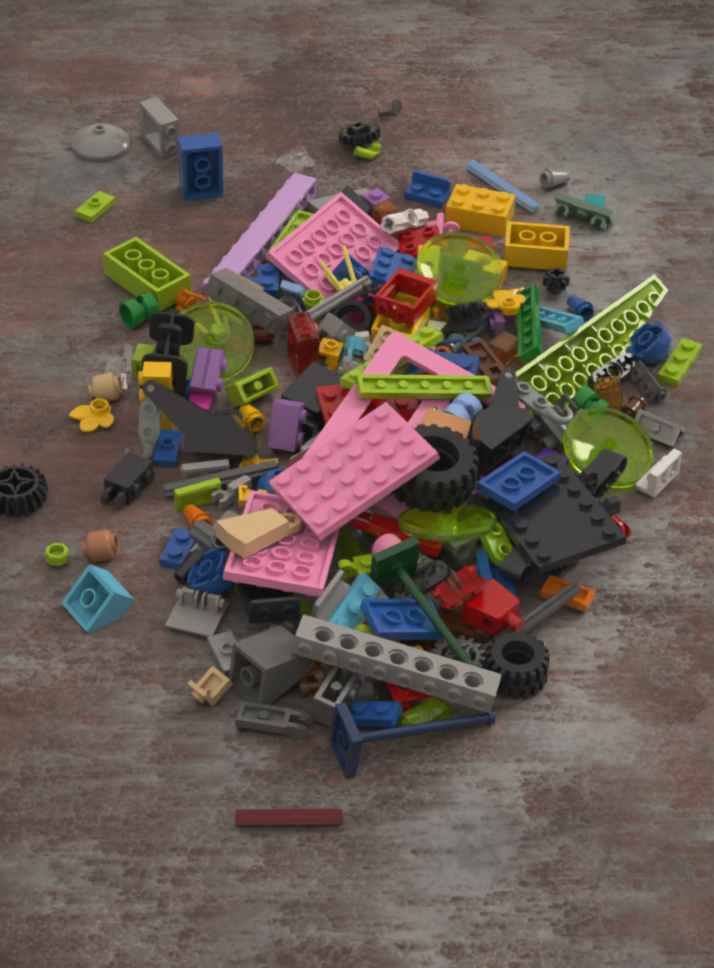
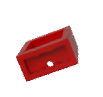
M398 268L375 295L374 313L414 326L436 300L438 281ZM398 292H402L419 299L412 306L393 298Z

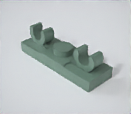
M559 192L554 197L557 204L554 207L555 215H558L560 210H565L563 215L567 219L570 216V211L574 212L579 218L591 219L590 223L593 228L596 223L601 222V231L607 228V224L613 225L615 221L613 211Z

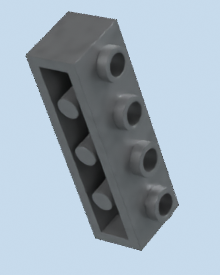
M226 268L210 274L205 293L210 295L213 300L228 306L231 311L241 314L247 321L257 324L267 333L274 334L287 328V323L290 322L294 309Z
M333 666L313 698L310 711L311 718L331 727L335 705L345 702L346 704L348 702L353 703L359 689L357 687L359 684L363 686L368 676Z

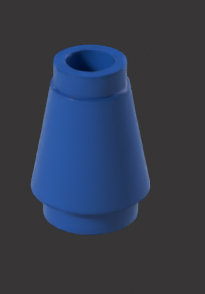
M571 295L567 299L566 303L574 315L582 316L584 321L592 318L594 309L590 302L576 295Z

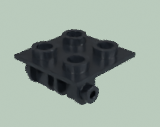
M482 300L471 303L467 302L466 305L464 303L449 305L445 309V315L450 320L439 332L447 333L448 336L464 330L474 332L487 320L492 310L486 311L488 305Z

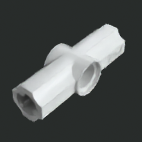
M408 209L401 213L384 216L381 228L383 231L388 232V234L421 228L427 225L429 215L427 211L422 209Z

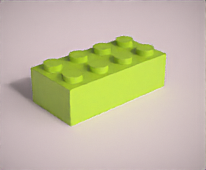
M137 237L103 253L104 274L134 296L150 292L158 303L159 311L176 304L175 297L179 291L187 289L191 292V275Z

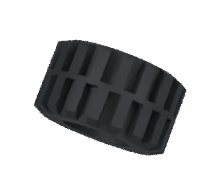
M525 632L500 634L499 638H493L492 643H489L487 646L484 669L502 674L497 694L502 693L504 697L512 696L513 699H518L519 697L529 698L530 694L536 695L539 690H543L548 679L549 650L547 646H544V642L541 639L536 640V636L532 634L530 636L526 635Z

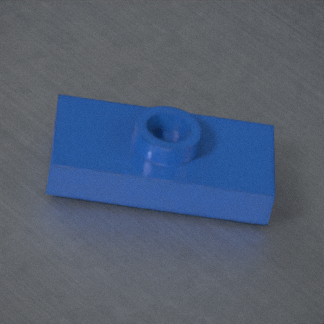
M160 429L153 457V466H177L183 439L181 431Z

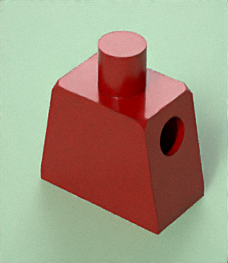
M493 578L484 585L485 588L470 596L463 602L461 621L491 635L497 636L507 627L518 633L525 624V620L518 616L519 599Z

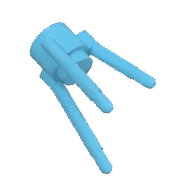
M347 336L336 373L341 374L342 369L343 376L348 373L351 356H360V352H362L364 358L368 349V345L364 344V338Z

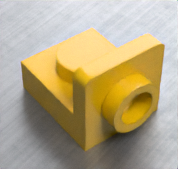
M323 338L318 348L317 354L326 356L325 365H328L335 372L338 369L344 343Z

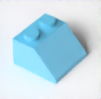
M89 564L61 604L86 632L92 633L119 620L134 598L108 570Z

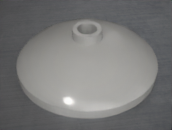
M106 123L87 125L79 129L71 138L73 152L84 159L94 161L117 158L123 155L130 147L129 135L120 127Z

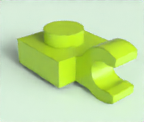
M372 554L353 557V562L347 559L338 561L339 569L344 571L343 580L358 576L363 572L370 577Z

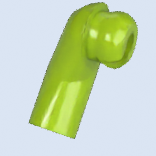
M373 142L367 149L356 146L354 156L372 160L380 154L382 146L378 142Z

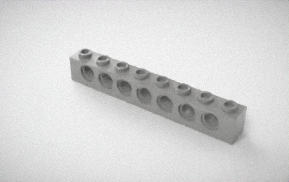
M304 614L297 629L291 652L302 657L401 687L410 688L487 713L491 712L502 675Z

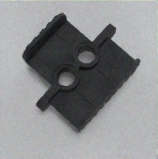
M154 312L150 316L149 336L157 342L156 353H148L143 356L141 371H143L144 362H171L174 392L185 397L188 363L184 358L180 357V345H189L193 342L195 321L192 317L184 314Z

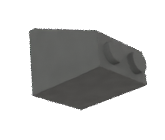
M281 625L233 643L228 678L233 683L231 688L248 702L270 705L310 672L312 659L291 653L295 636Z

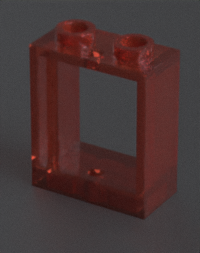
M309 312L287 314V356L297 379L313 362L319 364L320 338Z

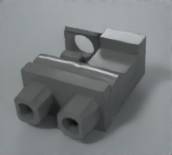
M567 393L560 397L552 409L559 416L566 417L567 412L564 408L566 406L565 400H567L573 412V419L570 423L559 425L542 415H533L534 420L527 434L533 436L537 433L541 438L537 443L541 451L547 447L557 452L559 449L586 435L594 425L583 409L578 410V407Z

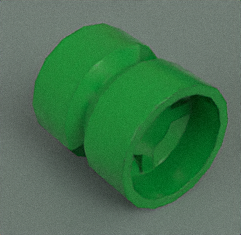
M144 292L134 299L131 298L119 304V313L122 321L131 329L143 324L144 320L146 322L150 321L151 314L159 312L158 303L150 292Z
M586 385L571 400L578 407V410L583 409L593 421L594 425L592 428H594L609 413L611 405L601 397L596 398L597 393Z

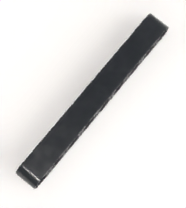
M604 448L587 466L586 469L593 468L598 473V483L588 487V491L597 501L623 474L628 462L627 456ZM517 545L504 558L499 568L500 577L521 586L526 584L536 572Z

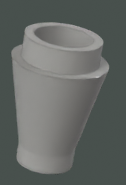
M545 169L539 176L541 186L547 189L570 180V173L567 170Z

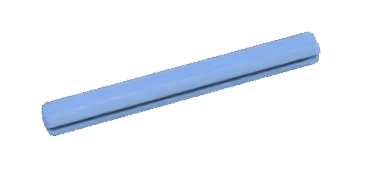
M475 160L467 163V169L498 191L516 195L515 202L533 214L539 211L540 205L538 202Z

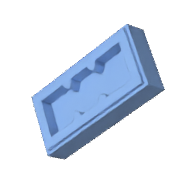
M282 280L280 287L284 294L296 298L300 307L304 308L302 298L306 292L305 288L301 285Z

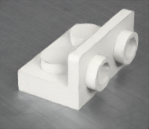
M673 449L668 455H664L661 461H658L636 483L635 488L655 498L679 474L682 452Z

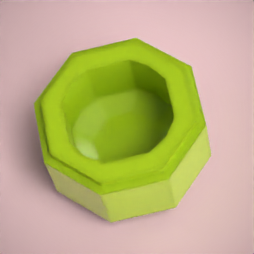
M53 543L46 547L45 561L51 566H61L68 562L69 548L64 544Z

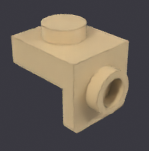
M212 666L197 684L192 680L187 684L193 689L191 695L201 704L206 701L211 706H214L233 683Z

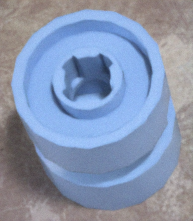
M462 392L442 412L471 420L473 423L475 422L473 420L474 416L483 408L480 401L474 395Z

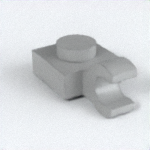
M243 475L227 484L226 491H214L211 494V502L214 503L219 500L220 509L226 508L229 504L233 507L238 505L239 484L248 486L247 489L251 490V479L247 475Z

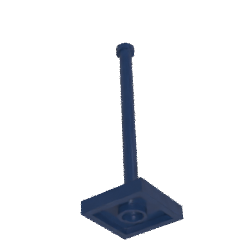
M346 702L335 705L329 742L345 778L356 777L362 743L479 724L490 726L495 724V714L491 709L490 713L485 712L359 733Z

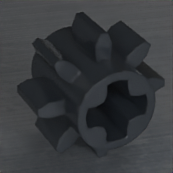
M552 268L550 271H546V276H543V286H547V291L551 294H561L569 286L570 277L565 276L566 272L564 270Z
M371 280L368 285L362 284L364 290L363 292H358V295L364 298L361 301L362 303L370 305L371 309H373L375 297L372 295L368 296V293L377 294L383 286L382 284L376 286L373 280Z

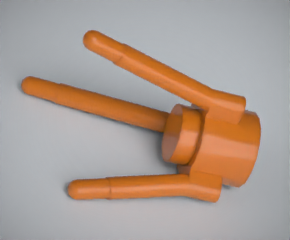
M187 289L177 293L175 297V303L178 305L176 310L181 314L187 315L185 311H191L197 306L213 315L212 309L196 300L208 301L207 297L190 292ZM195 326L194 332L198 334L199 330Z

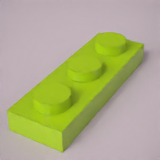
M682 338L659 371L657 381L678 387L701 353L703 344Z

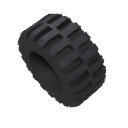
M420 424L413 428L438 452L440 459L432 465L445 471H429L425 469L391 492L392 495L395 494V498L399 502H405L407 507L412 509L413 507L418 508L421 512H426V510L432 511V513H439L440 510L447 512L452 510L454 506L457 508L464 504V501L471 497L479 466L478 453L467 437L463 438L462 433L457 430L455 432L451 431L450 427L444 426L442 428L437 427L438 424H431L430 426Z

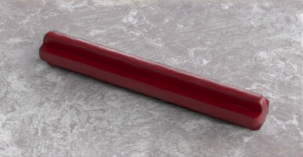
M342 809L236 810L235 821L238 826L341 825L343 822Z

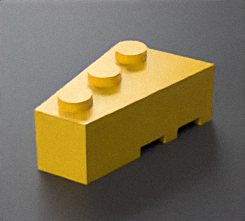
M144 362L143 371L138 373V384L144 385L146 381L155 380L174 391V385H172V363ZM140 389L139 402L142 403L146 399V395L143 389ZM161 411L160 429L172 430L173 423Z

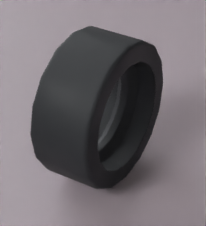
M347 300L335 307L332 314L340 320L349 311H360L364 315L365 322L357 332L368 331L369 335L371 334L374 319L364 303L358 300Z

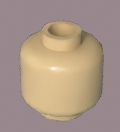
M107 372L94 376L91 385H88V390L91 398L105 399L107 402L119 399L120 393H123V386L118 375L115 376L114 373Z

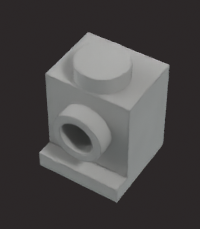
M328 312L317 328V331L328 339L346 343L347 336H354L357 332L330 312Z

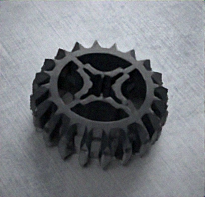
M14 463L10 467L4 465L3 469H0V515L6 514L7 517L16 515L18 518L20 514L27 516L28 512H36L37 508L42 507L48 492V484H46L44 474H41L39 469H33L32 465L25 467L24 464L16 466Z

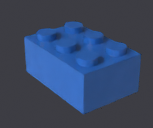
M218 132L178 137L179 186L183 201L224 197L223 146Z

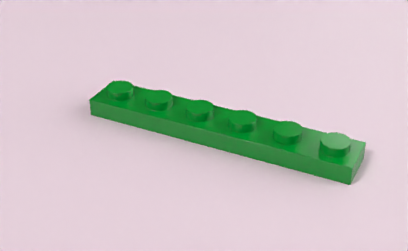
M535 283L516 293V295L522 294L526 298V301L521 304L517 313L518 358L523 364L529 360H534L542 353L539 288Z

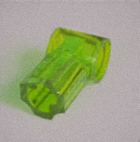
M432 696L423 699L419 706L402 713L398 722L400 726L451 719L454 712L443 699Z

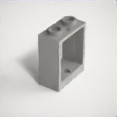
M158 97L139 102L141 136L162 158L178 154L179 119Z

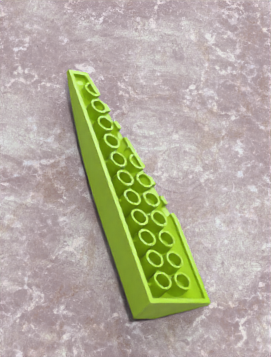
M654 274L590 319L585 325L579 327L576 333L566 336L515 372L517 381L528 383L548 400L551 408H553L564 393H567L572 399L583 386H588L587 379L594 371L628 350L627 347H630L632 344L631 336L650 318L668 289ZM608 368V371L611 374L614 370ZM602 377L597 380L598 383L604 381ZM565 400L566 406L569 405V402L567 400ZM525 406V410H527L530 414L534 415V413ZM537 433L533 435L537 439H540Z

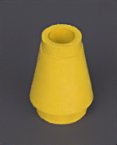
M248 403L239 408L242 420L251 432H259L264 428L265 416L262 412Z

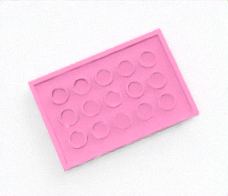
M340 192L267 253L266 258L292 281L305 288V291L318 290L322 293L324 300H326L338 291L323 274L324 270L319 265V261H323L332 273L345 258L342 245H346L348 254L370 271L379 246L391 248L394 252H399L400 247L399 241L388 234V232L383 231L377 222Z
M385 402L278 474L269 483L271 488L321 541L438 461L440 457L438 452Z
M251 490L243 515L273 508L279 514L294 512L279 495ZM302 521L300 532L290 534L245 559L231 550L224 569L223 579L235 583H246L258 587L279 589L284 592H296L320 597V595H323L340 528L320 541Z

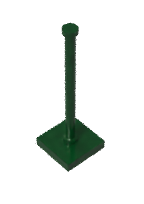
M413 536L373 554L370 578L380 588L401 580L458 660L480 668L479 665L473 663L409 576L417 570L420 548L418 539Z

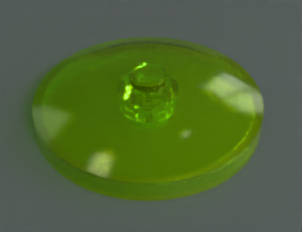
M448 232L431 238L423 245L416 262V274L438 281L436 300L448 305L461 303L466 305L467 302L487 300L493 295L501 280L502 266L495 250L484 240L467 233Z
M202 302L192 305L179 313L188 315L195 321L193 342L189 345H180V357L184 358L188 363L187 379H191L198 347L224 351L225 359H228L227 372L222 373L224 381L236 376L246 367L253 354L254 335L248 319L241 311L221 302Z
M607 407L585 409L573 417L564 433L565 453L577 472L581 473L582 470H585L604 448L628 457L625 471L610 488L621 489L636 485L647 474L653 464L654 449L649 435L635 419L619 410Z
M465 504L457 508L454 506L452 510L447 512L440 510L439 513H432L429 510L421 512L418 508L414 507L399 514L398 529L411 537L415 536L419 539L450 543L478 538L493 532L496 529V515L488 509Z

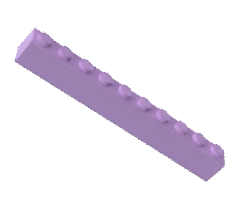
M294 173L290 179H287L285 185L281 190L277 191L276 196L268 202L267 207L259 213L257 219L250 224L248 230L242 233L238 242L233 244L229 253L223 256L222 261L217 267H214L212 273L226 268L243 277H251L257 270V264H262L266 259L267 252L296 210L304 211L307 207V201L315 198L317 179ZM209 277L205 278L202 284L204 296L207 298L210 296L205 293Z

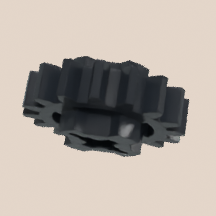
M363 121L348 124L346 128H341V131H338L339 143H342V145L348 144L349 147L352 145L363 147L364 145L372 144L373 141H378V138H381L380 126L377 123L371 124V122L364 123Z

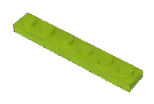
M422 327L417 332L407 336V338L426 349H430L443 341V333L434 330L432 327ZM372 359L340 377V386L351 390L355 384L356 375L362 374ZM404 359L400 360L394 370L404 365L408 361Z
M357 374L355 378L359 398L455 399L460 393L468 392L477 399H491L493 395L489 376Z

